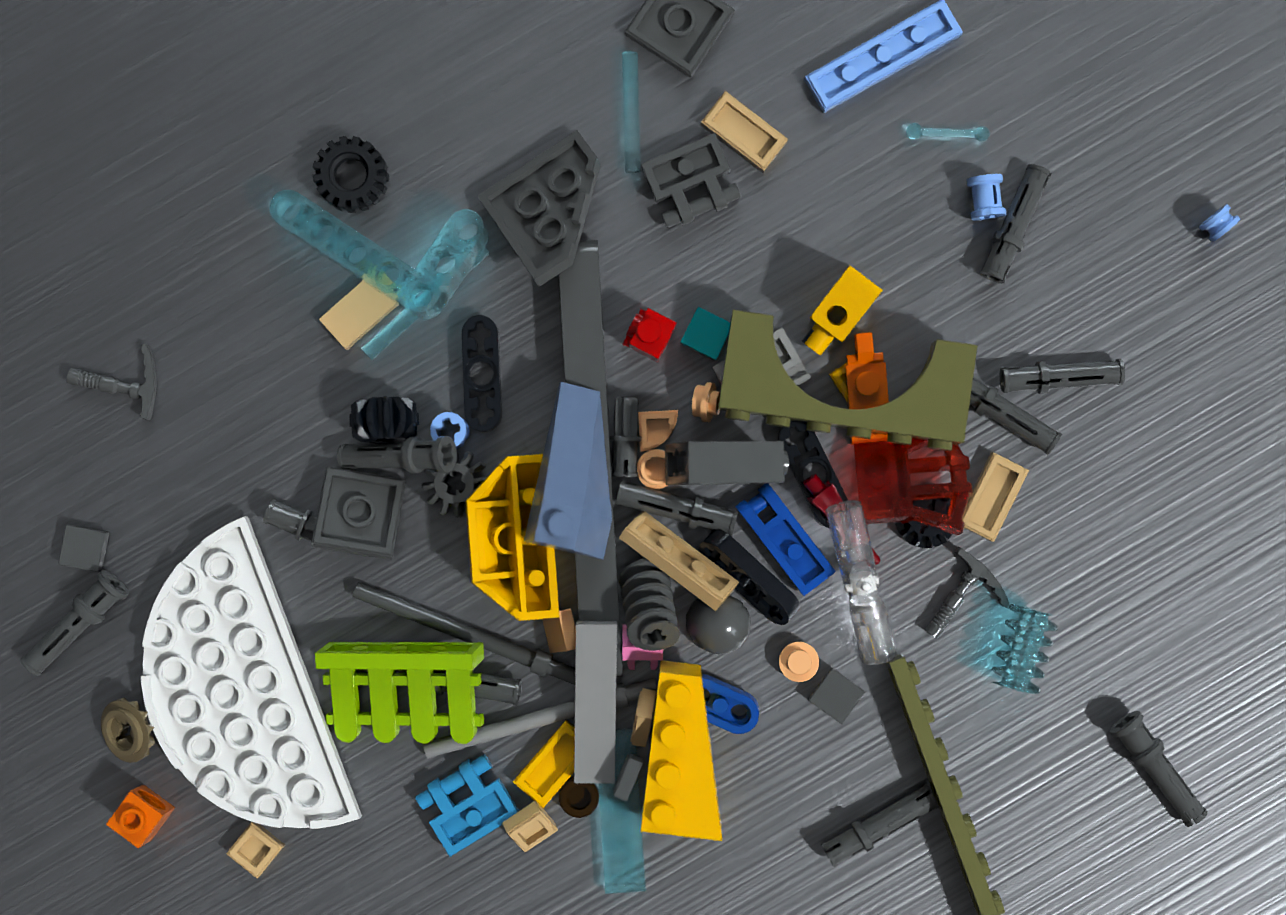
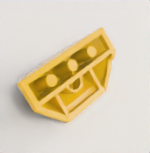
M543 454L505 457L465 501L471 583L518 621L560 617L555 549L524 542Z

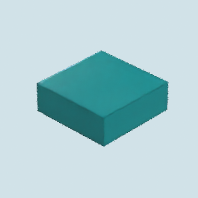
M697 307L680 344L716 361L729 335L730 322Z

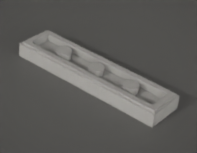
M576 621L574 783L615 784L617 621Z

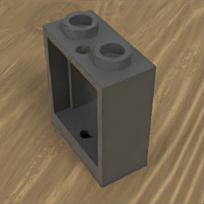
M688 441L665 445L666 485L784 483V475L787 474L789 468V457L787 451L784 450V441Z

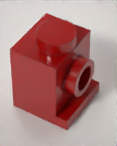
M647 308L646 311L640 309L628 328L623 345L658 363L676 328L677 322L650 308Z

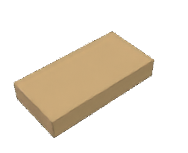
M726 91L701 121V126L710 133H715L719 140L762 173H764L788 141V138Z
M378 266L319 320L338 342L348 350L407 297Z
M994 452L990 453L958 518L957 525L994 542L1029 470Z

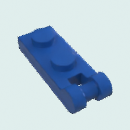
M763 484L757 489L759 493L748 502L745 499L742 500L735 508L799 592L805 596L836 571L769 484ZM770 506L776 515L764 524L757 514Z

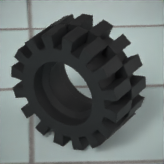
M346 136L339 137L340 141L336 143L331 140L326 143L329 147L325 151L320 149L317 153L320 157L318 162L314 161L313 163L315 174L312 176L314 183L317 185L316 189L330 205H333L340 211L347 210L349 213H356V210L359 209L363 212L369 210L368 206L372 203L377 205L381 201L379 199L381 193L385 195L387 191L385 184L386 181L389 182V174L386 170L388 167L385 160L367 140L364 142L360 137L353 136V139H348ZM356 160L364 165L366 178L358 188L344 189L337 182V169L345 161Z

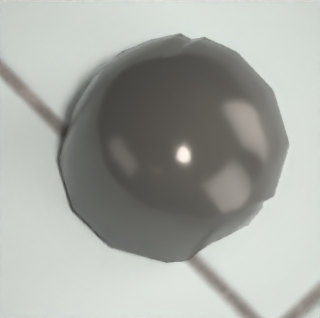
M729 596L717 611L698 598L693 601L686 614V631L696 646L709 653L728 654L742 647L750 634L751 617L740 600Z

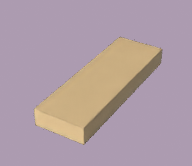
M642 511L623 530L619 539L715 611L730 596L739 583L738 580L647 512Z

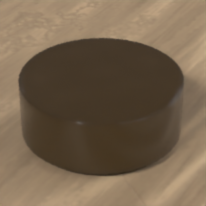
M574 776L564 783L559 792L561 808L572 817L582 818L590 815L596 809L599 802V789L594 783H574Z

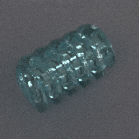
M1010 604L1009 609L1019 617L1018 619L1005 620L1004 624L1012 629L1014 634L1001 635L1000 640L1010 646V649L996 652V655L1006 664L1005 666L992 667L991 671L1001 677V681L992 683L1028 694H1039L1041 689L1031 682V679L1044 678L1045 673L1036 667L1035 664L1049 662V657L1040 651V647L1053 646L1054 642L1045 636L1044 632L1057 631L1058 626L1048 619L1049 616L1053 615Z

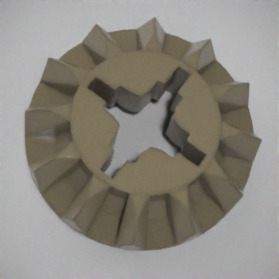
M125 697L115 700L105 707L101 716V731L110 751L122 761L133 763L150 755L149 748L155 744V740L150 735V732L155 727L148 724L146 719L148 712L140 711L137 701L128 702ZM129 726H131L132 730L130 732V735L125 736V734L128 732L127 729L129 728Z

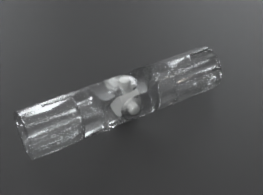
M851 500L834 504L825 511L845 591L850 596L849 611L861 660L866 665L886 663L894 659L897 652L886 605L877 591L879 588V577L862 503ZM858 562H867L869 571L858 569L851 572V568Z

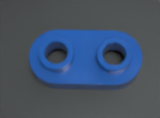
M702 674L703 686L710 693V696L705 699L708 722L734 734H744L751 731L759 719V705L754 696L712 676ZM735 705H743L747 712L742 716L735 715L732 711Z

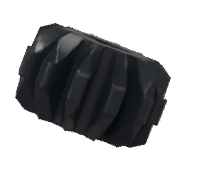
M399 396L361 398L351 404V414H349L352 437L360 442L386 443L405 441L410 437L417 436L419 413L416 410V403L409 398H400Z

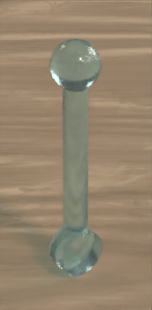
M911 123L906 129V136L910 140H917L920 136L973 137L983 142L988 140L990 131L985 126H979L976 130L922 128L918 123Z

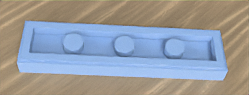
M939 0L805 76L804 80L824 114L962 35L963 31L945 0Z

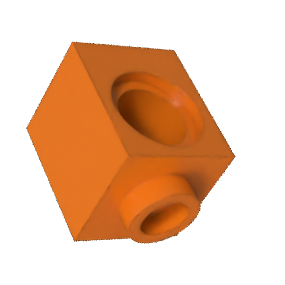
M142 784L127 794L106 825L139 849L154 838L176 807Z

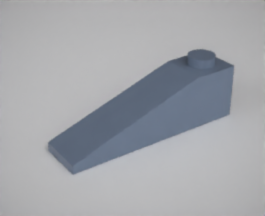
M559 382L524 542L603 560L612 523L600 391Z

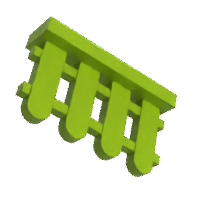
M483 642L327 643L315 653L316 669H329V672L323 674V685H331L333 712L326 714L327 725H334L335 735L342 742H352L361 733V725H372L374 737L382 743H389L399 734L401 725L411 726L412 736L419 743L425 744L432 741L438 733V726H450V734L455 742L459 744L469 743L477 733V726L484 724V713H476L474 686L481 684V673H473V669L484 659ZM357 669H368V673H357ZM395 669L407 670V673H395ZM434 670H446V673H434ZM358 685H369L371 712H360ZM397 686H408L410 713L398 712ZM435 686H447L449 713H437Z

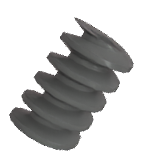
M646 558L634 561L625 567L619 579L625 623L627 625V636L629 641L640 649L650 651L666 649L673 646L680 636L673 593L670 588V578Z

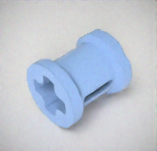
M1002 174L979 175L966 180L967 186L971 187L974 207V211L971 212L972 220H989L1007 215L1006 209L1002 207L999 184L1003 182Z
M444 412L437 415L430 426V434L433 441L441 436V430L447 428L446 422L450 420L453 425L460 426V431L454 434L456 449L463 447L466 440L470 437V427L467 421L453 412Z

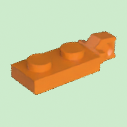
M872 332L854 334L855 354L846 355L845 378L848 409H868L889 403L886 362H884L883 352L874 353ZM872 432L871 439L850 437L851 445L887 442L886 434Z

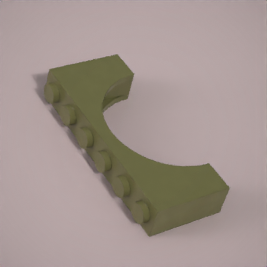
M739 310L732 311L718 410L726 411L725 418L749 421L750 415L766 417L765 424L780 427H790V421L807 423L806 430L821 433H830L831 427L847 429L846 436L862 439H871V432L886 434L887 442L911 445L912 438L928 441L927 448L952 451L953 444L959 445L964 443L978 345L937 339L931 343L927 361L920 375L900 397L873 408L843 409L814 399L799 388L789 377L781 364L775 348L773 315Z

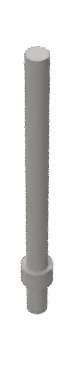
M652 678L624 686V683L616 684V710L630 706L629 702L639 698L642 688L655 690L657 694L658 685L656 679ZM575 700L478 727L475 737L467 744L455 742L451 735L432 740L429 743L423 744L425 755L428 759L575 717Z

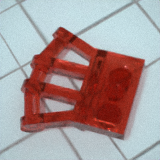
M913 438L911 445L895 444L887 441L854 443L861 525L901 522L902 524L917 521L938 527L950 534L961 535L965 527V522L962 521L968 499L973 495L972 484L967 481L966 472L970 468L969 457L963 454L959 445L953 444L952 451H944L946 456L908 459V454L928 444L926 440ZM937 471L950 472L951 483L911 486L910 474ZM951 498L947 515L913 506L912 501Z

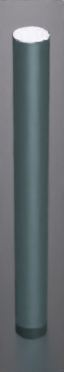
M479 241L362 348L371 360L376 358L490 254L487 248Z

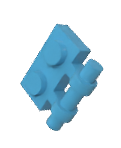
M485 754L473 761L467 759L458 765L459 770L443 780L436 778L427 784L428 789L415 796L423 810L434 803L441 810L442 813L432 818L429 824L449 857L503 825L502 822L519 812L500 778L486 786L483 783L480 775L493 768ZM467 784L473 794L454 805L449 794Z

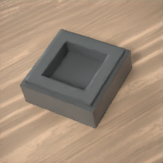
M66 525L58 564L101 572L110 533Z
M831 667L808 700L837 722L843 724L865 691Z
M632 753L626 755L613 786L615 797L624 801L628 800L643 764L642 757Z

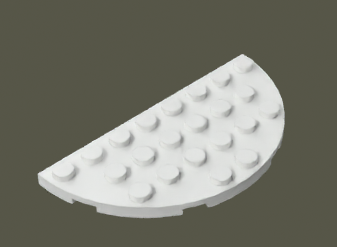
M249 517L239 518L202 540L201 544L193 549L175 567L154 602L142 642L144 653L141 687L150 725L155 727L153 732L158 743L175 769H179L198 788L196 791L235 816L275 828L310 829L331 827L360 819L362 817L361 811Z

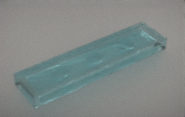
M632 728L616 729L615 781L626 755L629 753L637 755V746L632 745V742H630ZM639 775L627 801L614 796V784H599L605 894L646 891Z

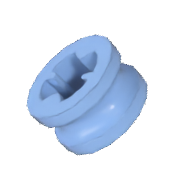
M1228 204L1213 213L1199 226L1201 231L1206 230L1210 233L1208 239L1211 242L1216 241L1241 220L1238 215L1232 216L1229 213L1231 207Z

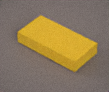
M565 720L513 780L515 785L534 801L536 800L542 808L546 806L574 773L575 727Z

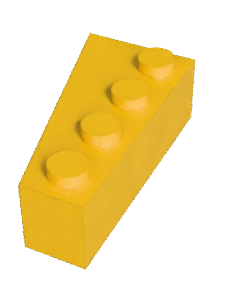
M660 660L641 831L722 841V825L701 665Z

